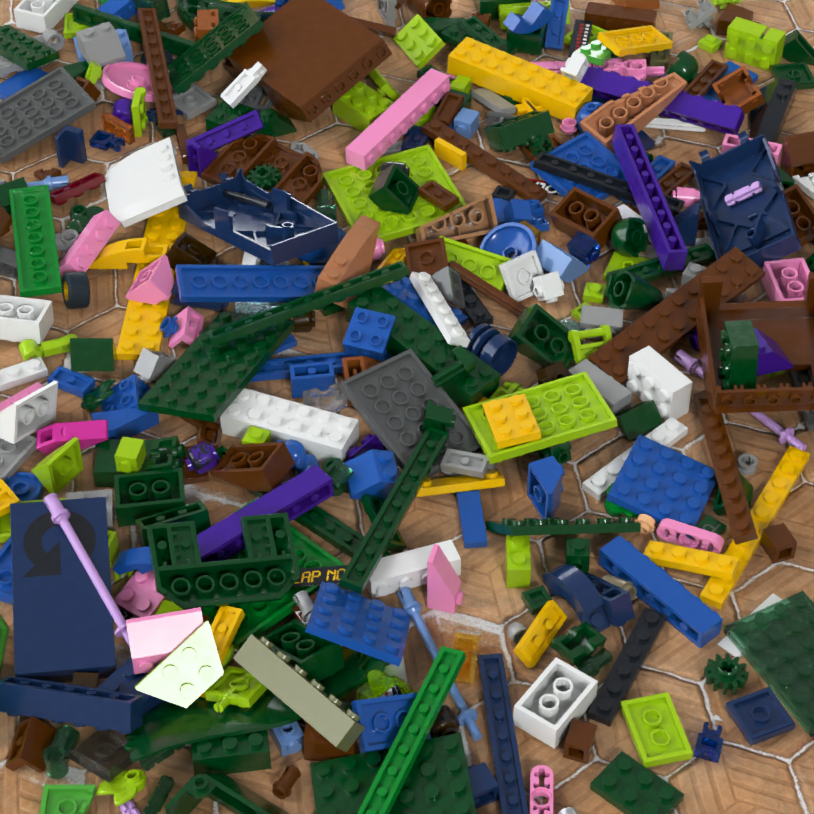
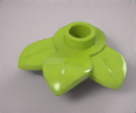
M125 769L114 770L106 775L107 780L100 783L96 794L97 796L114 794L115 806H120L134 798L137 792L145 788L146 774L143 770L139 769L129 771Z

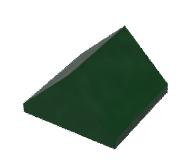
M70 338L71 371L115 370L118 358L113 338Z

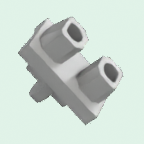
M699 0L697 5L700 9L694 13L690 8L683 13L686 19L685 22L691 30L697 26L700 29L704 25L709 29L711 27L709 22L713 19L712 15L717 12L711 1Z

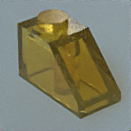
M456 630L453 649L464 651L466 659L455 682L474 684L481 632Z

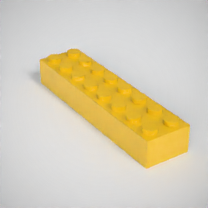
M466 37L448 55L447 73L454 76L472 78L471 83L502 96L511 97L512 100L522 103V98H528L535 106H543L546 111H549L551 116L560 120L565 118L576 119L579 108L588 102H592V87L469 37Z

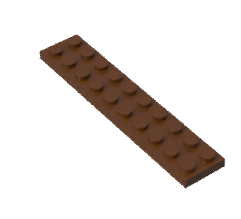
M735 246L588 357V361L623 385L628 379L630 355L647 346H650L662 355L697 328L695 315L700 276H722L723 286L720 303H730L762 279L765 272Z

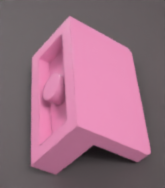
M187 306L176 315L179 327L175 334L170 335L168 346L171 348L181 341L190 346L202 333L204 316Z

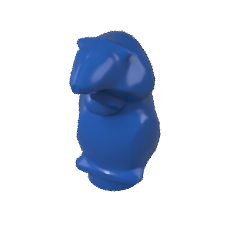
M292 439L276 441L285 443L295 462L290 470H298V475L314 465L320 468L317 458L312 454H307L300 442Z

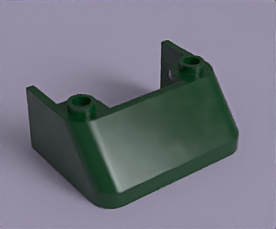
M197 774L193 776L165 806L166 814H190L203 799L209 797L234 814H289L225 774Z

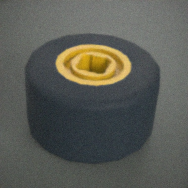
M84 271L67 272L63 275L62 292L67 309L87 308L89 306L90 285L87 274Z

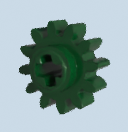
M265 163L260 167L256 165L255 171L249 170L250 175L247 176L248 181L265 191H271L281 180L279 168L274 169L273 164L267 167Z
M726 653L725 658H721L719 654H716L715 661L708 659L707 666L704 668L705 683L707 685L714 684V692L720 688L723 695H726L727 690H731L733 694H736L737 688H745L749 672L746 671L747 665L745 663L738 664L739 657H735L733 660L730 659L729 653Z

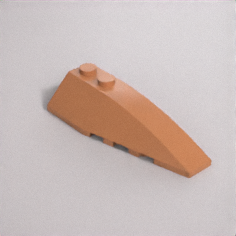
M673 72L655 80L652 85L646 87L644 85L639 87L638 91L634 93H626L616 101L612 99L580 121V126L584 132H589L606 148L614 152L611 142L615 125L634 124L637 133L640 132L687 86L688 82Z
M362 215L355 222L318 276L314 292L370 272L380 222L365 215ZM359 295L347 297L346 300L335 304L347 309V304Z

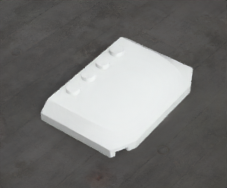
M171 137L132 153L123 160L111 164L105 175V187L109 211L121 223L122 227H128L188 201L175 155L177 154L176 147Z

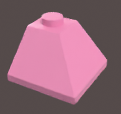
M164 254L142 269L125 297L128 300L153 305L162 300L164 302L168 300L172 295L171 290L175 285L168 257Z

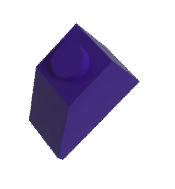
M187 139L189 171H197L198 177L202 179L201 173L217 157V153L198 142Z

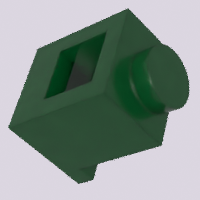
M428 400L421 430L426 431L428 426H432L448 432L449 428H454L456 422V415H453L454 409L433 405V401Z

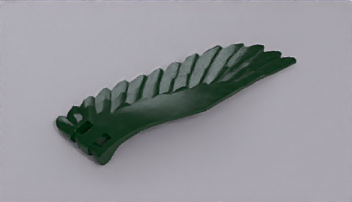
M341 646L345 667L334 675L321 680L319 683L325 687L323 691L328 696L333 694L340 698L383 673L385 670L384 662ZM269 689L250 708L228 705L221 713L214 709V704L217 702L208 701L203 697H198L188 708L167 701L157 705L155 710L143 714V725L134 730L133 733L126 734V739L129 742L125 745V751L132 752L129 759L135 763L181 745L223 736L268 730L291 724L301 719V717Z

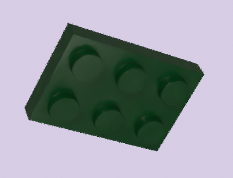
M623 751L590 784V789L624 814H671L684 798L682 792Z

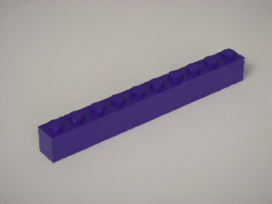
M597 66L588 67L580 82L593 88L592 96L609 101L612 99L616 101L626 93L631 94L638 91L639 87L653 84L650 81H639L633 76H621L615 71L607 72ZM683 90L659 114L664 117L732 135L738 134L744 120L743 109L739 106H728L718 100H707L701 95H689Z
M634 124L615 125L611 143L641 217L645 222V227L663 271L683 270L688 251Z

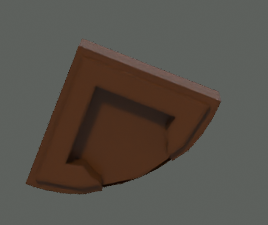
M56 168L44 171L39 169L34 172V177L42 181L47 176L57 177L62 176L61 170Z

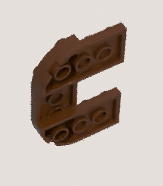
M256 134L254 138H247L245 140L242 137L231 142L201 173L203 180L217 185L223 183L219 178L221 173L227 172L229 178L233 177L235 179L239 168H242L246 178L250 173L249 170H256V165L260 167L265 163L269 167L273 164L274 169L279 168L281 180L274 187L288 191V193L293 195V198L305 205L312 199L317 200L324 187L321 166L315 156L307 151L301 154L277 143L276 137Z

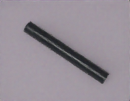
M225 189L223 192L224 197L265 209H270L272 206L269 201L228 189Z

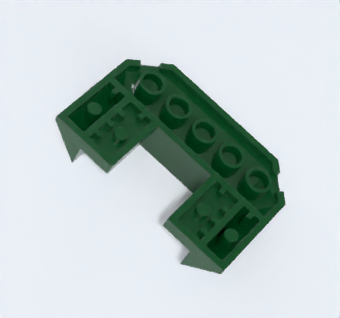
M288 513L241 517L240 523L247 558L203 563L201 562L194 521L147 525L146 529L156 591L183 610L281 600L300 577Z

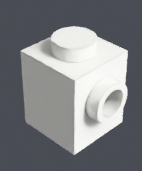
M558 271L532 278L534 283L533 292L538 301L546 300V303L558 301V296L564 295V283L560 279Z

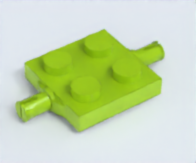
M228 666L224 674L205 691V698L208 701L217 702L214 704V709L221 713L228 705L250 708L268 688L245 668Z

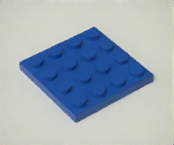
M587 131L547 153L627 181L617 156ZM534 161L530 164V168L563 197L573 187L600 200H604L611 195L533 168Z
M639 434L606 500L635 514L649 515L656 521V524H660L662 519L669 518L695 527L717 482V478L713 468Z
M322 581L305 632L399 667L403 658L411 616L404 609L392 608L380 600H371L363 597L358 592H349L341 589L334 583Z

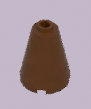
M407 0L408 7L416 14H419L424 21L425 17L449 18L452 13V9H450L452 0Z

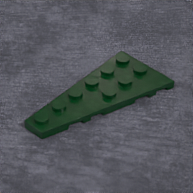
M545 517V519L524 518V520L502 518V521H486V530L510 536L641 532V523L632 521V517H618V521H611V518H597V521H590L589 518H576V521H568V519H559V517Z

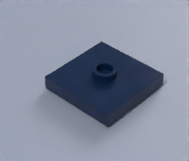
M770 687L729 701L725 705V709L750 746L795 728L794 721Z

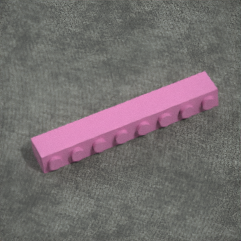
M432 68L426 72L346 147V163L364 171L373 165L381 155L385 154L387 149L395 144L403 134L407 133L409 128L416 124L430 108L437 104L447 91H450V76Z

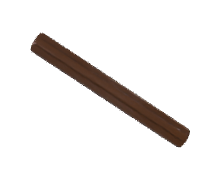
M452 261L448 264L449 267L460 273L462 281L518 317L527 308L457 262Z

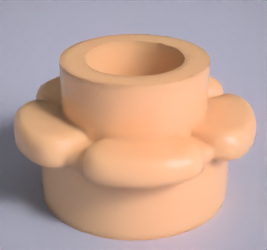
M639 514L638 518L634 519V522L641 523L640 533L648 534L649 532H654L656 521L651 516Z

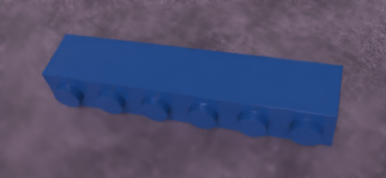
M619 535L599 549L598 565L610 575L632 582L637 589L636 596L654 611L667 615V622L697 647L702 648L720 634L723 620L720 615L706 606L699 597L694 596L685 589L680 582L669 576L664 569L659 568L647 555H643L631 542L626 541Z

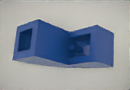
M534 0L522 17L511 11L503 24L514 33L528 34L543 27L555 14L546 6Z

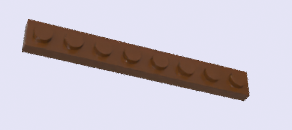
M434 118L422 126L424 134L433 140L439 137L466 152L468 163L504 187L516 190V194L524 200L534 199L541 202L547 197L548 191L438 119Z

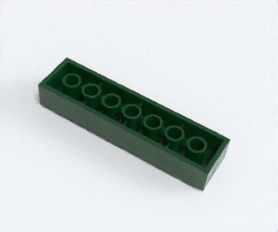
M383 287L366 290L364 294L359 295L347 304L346 321L350 323L356 307L395 316L396 320L386 346L387 352L392 356L412 349L432 376L455 363L450 351L457 346L449 345L439 328ZM465 347L463 348L474 361L476 369L466 375L462 373L441 386L451 400L460 407L476 404L483 397L489 399L499 388L501 376L499 372Z

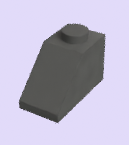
M447 266L431 275L447 303L461 309L466 307L460 273Z

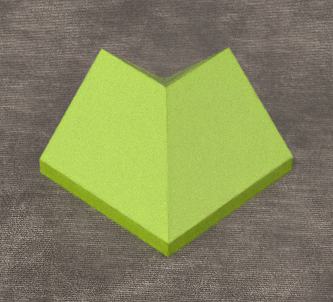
M72 438L46 456L31 470L50 494H58L84 470L79 438Z

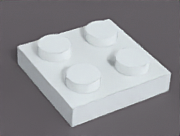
M531 250L499 265L511 298L520 302L534 295L532 278L544 274L536 250Z

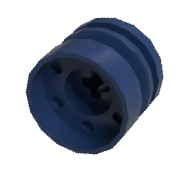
M486 323L478 325L468 335L470 342L465 348L501 374L500 377H502L512 366L518 351L517 342L509 336L501 334L496 328Z

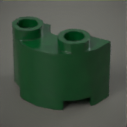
M178 436L152 440L150 447L151 458L147 460L146 471L182 468L183 470L182 457L186 456V449L184 444H180Z
M584 622L579 626L572 627L567 636L563 634L562 636L555 637L550 646L570 664L581 668L594 659L591 655L598 646L603 648L607 638L589 623Z

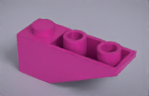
M94 420L49 425L37 430V449L45 456H48L74 437L79 438L81 450L108 440V421Z

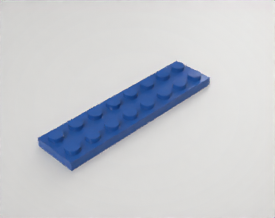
M176 265L175 272L180 302H289L314 293L318 276L325 265Z

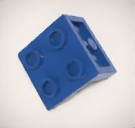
M356 307L342 343L346 355L353 357L365 356L383 362L388 360L386 346L396 320L395 316Z
M135 374L127 379H123L120 383L109 389L114 393L102 401V412L137 408L138 402L150 390V387Z

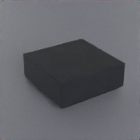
M500 185L492 193V198H501L507 201L514 199L516 196V190Z

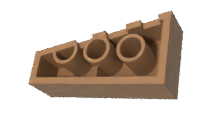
M492 193L415 229L417 242L436 239L440 236L455 241L486 236L493 228L498 226Z

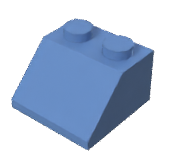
M544 239L537 248V256L543 273H546V271L549 273L558 271L560 279L566 283H570L590 268L562 248Z

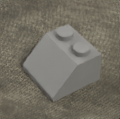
M110 22L101 23L100 25L76 32L78 50L88 64L92 60L98 62L102 67L126 59L117 31Z

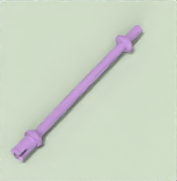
M682 349L677 351L676 355L679 358L674 356V361L685 367L689 374L696 373L703 378L701 361L691 357ZM763 412L750 413L780 436V444L784 445L788 442L802 451H805L807 448L806 444L794 436V429L792 427L784 429Z
M56 493L47 495L43 502L52 515L51 520L54 524H59L113 617L118 626L114 632L117 637H124L130 647L126 621L68 521L70 517L68 509L63 507Z

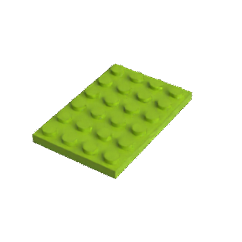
M586 371L462 407L463 414L490 464L499 463L510 458L618 426L616 417ZM525 393L541 431L542 439L498 449L483 412L482 403Z

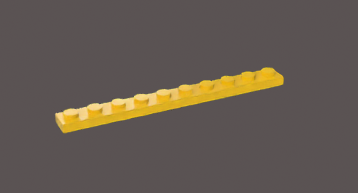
M789 446L750 511L758 539L735 545L733 539L724 555L740 559V565L732 581L711 576L699 597L703 603L720 610L722 609L758 548L763 529L772 524L808 463L810 453Z

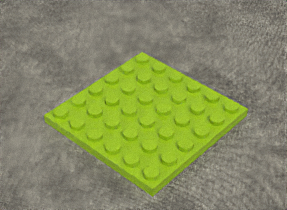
M429 144L379 157L365 171L350 165L323 173L324 182L349 228L362 215H365L380 222L378 237L379 239L382 238L383 242L415 234V229L467 205ZM400 162L407 164V167L410 168L409 177L419 187L433 180L458 196L459 204L444 212L419 195L411 213L406 215L381 210L368 198V195L381 171L382 163Z

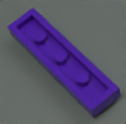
M254 110L200 134L191 140L214 151L265 127L258 110Z

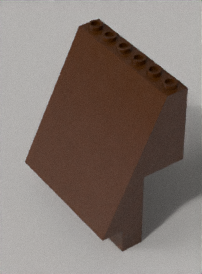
M290 0L263 22L264 26L258 34L250 36L243 46H238L233 50V54L228 57L231 63L226 67L234 79H236L244 69L248 70L257 62L261 63L267 72L256 85L264 88L281 114L288 118L311 123L391 56L392 52L383 38L327 1Z

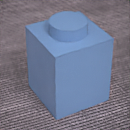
M462 108L454 119V131L465 138L471 139L479 128L480 112Z

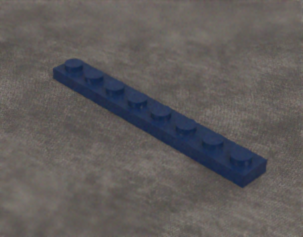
M502 653L478 655V666L494 771L499 785L501 814H529Z

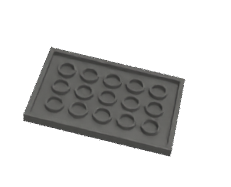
M62 66L0 102L1 164L11 160L13 157L97 108L95 101Z
M409 349L340 382L339 388L388 451H393L395 461L402 470L425 433L424 430H421L428 400H432L433 405L454 409L453 415H456L454 428H449V439L427 476L429 478L441 472L440 464L447 448L477 453L482 448L466 417L441 386L439 388L434 386L431 380L432 374L412 349Z

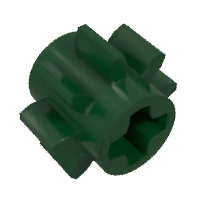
M542 134L538 135L537 138L531 139L532 143L529 149L532 152V156H537L541 151L544 153L550 152L554 146L550 141V137L544 139Z

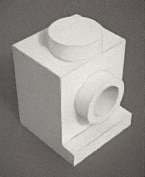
M573 52L572 56L567 59L565 68L561 67L560 71L563 76L581 82L589 67V63L584 54Z

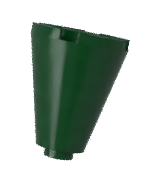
M627 269L617 270L619 272L616 275L612 274L606 285L605 297H608L609 303L607 302V304L611 308L651 310L663 301V294L659 289Z

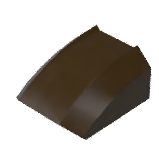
M183 232L171 246L166 256L168 257L170 267L175 270L176 265H210L218 253Z

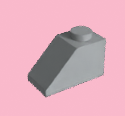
M143 348L133 371L140 375L139 378L141 380L151 383V381H158L177 359L165 352Z

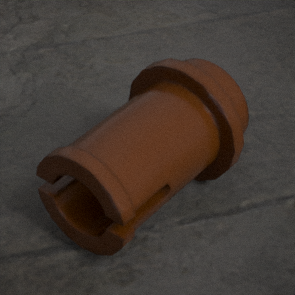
M292 765L286 767L280 779L273 783L272 792L277 798L285 799L291 795L292 787L301 776L300 770Z

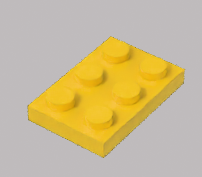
M525 393L482 403L483 412L498 449L542 439L541 431Z

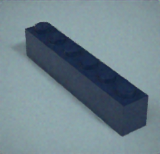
M9 675L0 680V712H5L8 716H34L39 720L48 719L56 724L67 722L73 723L75 727L92 726L99 731L111 729L117 730L119 734H131L143 725V695Z

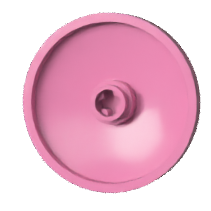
M119 61L107 64L103 68L101 81L110 91L133 100L134 90L137 87H144L146 89L145 102H154L146 64Z

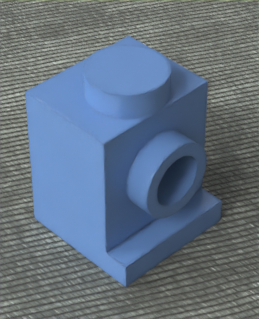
M297 721L270 729V735L282 757L297 753L303 749L304 734Z

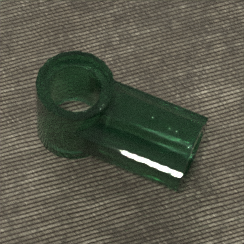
M321 189L317 193L316 211L337 222L333 192H330L328 189Z
M64 725L62 728H59L51 746L47 747L43 752L45 770L49 778H63L69 771L68 763L80 739L79 731L75 730L72 726Z

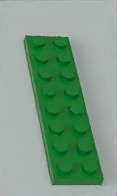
M41 185L9 189L21 297L63 293L49 186Z

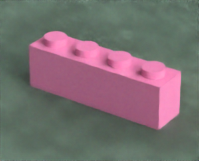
M107 209L92 217L60 261L59 269L62 277L67 272L84 271L86 273L121 224Z

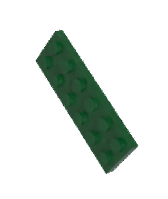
M10 25L0 27V55L23 69L30 71L59 59L58 51Z

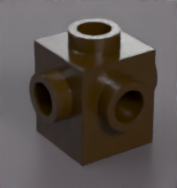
M562 361L553 362L535 370L538 377V385L570 376Z

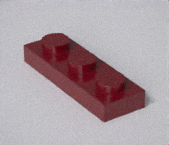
M94 172L51 192V203L62 205L71 197L82 196L84 191L99 188L100 184L106 182L104 174Z

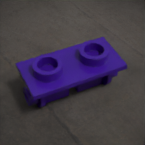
M369 434L361 441L362 445L359 448L354 446L346 454L348 458L345 462L371 449L385 450V446L376 435L372 436Z

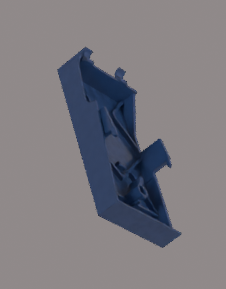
M746 131L737 134L740 139V145L713 158H710L707 149L699 152L702 163L699 164L691 160L689 163L694 171L700 191V203L716 260L736 246L755 264L763 267L764 261L778 260L802 249L771 146L764 134L749 140ZM760 182L763 189L762 192L758 194L753 193V196L741 202L736 201V204L732 206L726 204L724 198L730 193L733 195L735 191L747 185L750 187L752 183Z

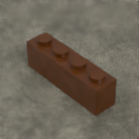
M588 2L584 20L593 21L592 25L607 31L648 25L655 27L657 11Z

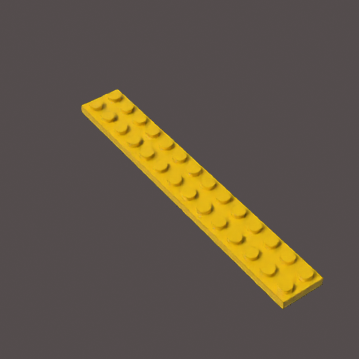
M179 171L183 187L184 185L192 184L193 189H195L198 179L197 171ZM178 205L148 218L143 238H148L149 244H168L170 250L183 232L186 233L188 222L179 218ZM151 263L137 264L133 283L139 272ZM171 268L174 282H176V272ZM173 294L165 302L162 300L156 305L128 300L116 351L118 360H138L143 348L161 352L164 332L160 330V325L168 317Z

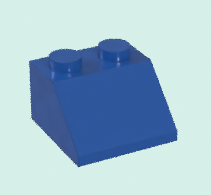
M371 449L343 464L350 499L361 500L365 494L383 498L385 501L399 478L393 451Z
M554 456L528 463L527 496L542 519L554 517L561 502L562 480L565 471L562 464L558 463Z

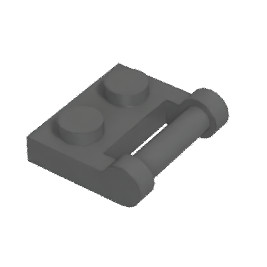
M257 85L239 102L258 111L269 109L273 105L269 96L265 105H260L264 96H268L262 86Z

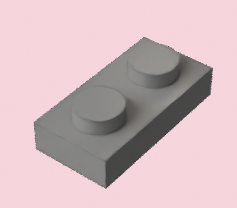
M447 448L440 467L441 471L484 478L490 463L486 455Z

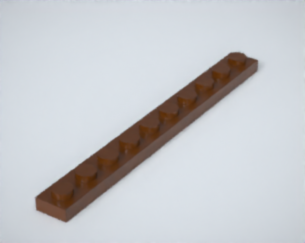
M138 8L137 15L159 129H178L177 114L156 9Z
M705 390L693 394L735 545L758 539L722 414H716L707 403Z

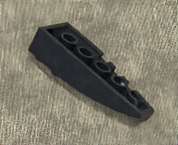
M779 78L760 89L765 103L750 111V138L764 134L768 142H777L794 103L798 82Z

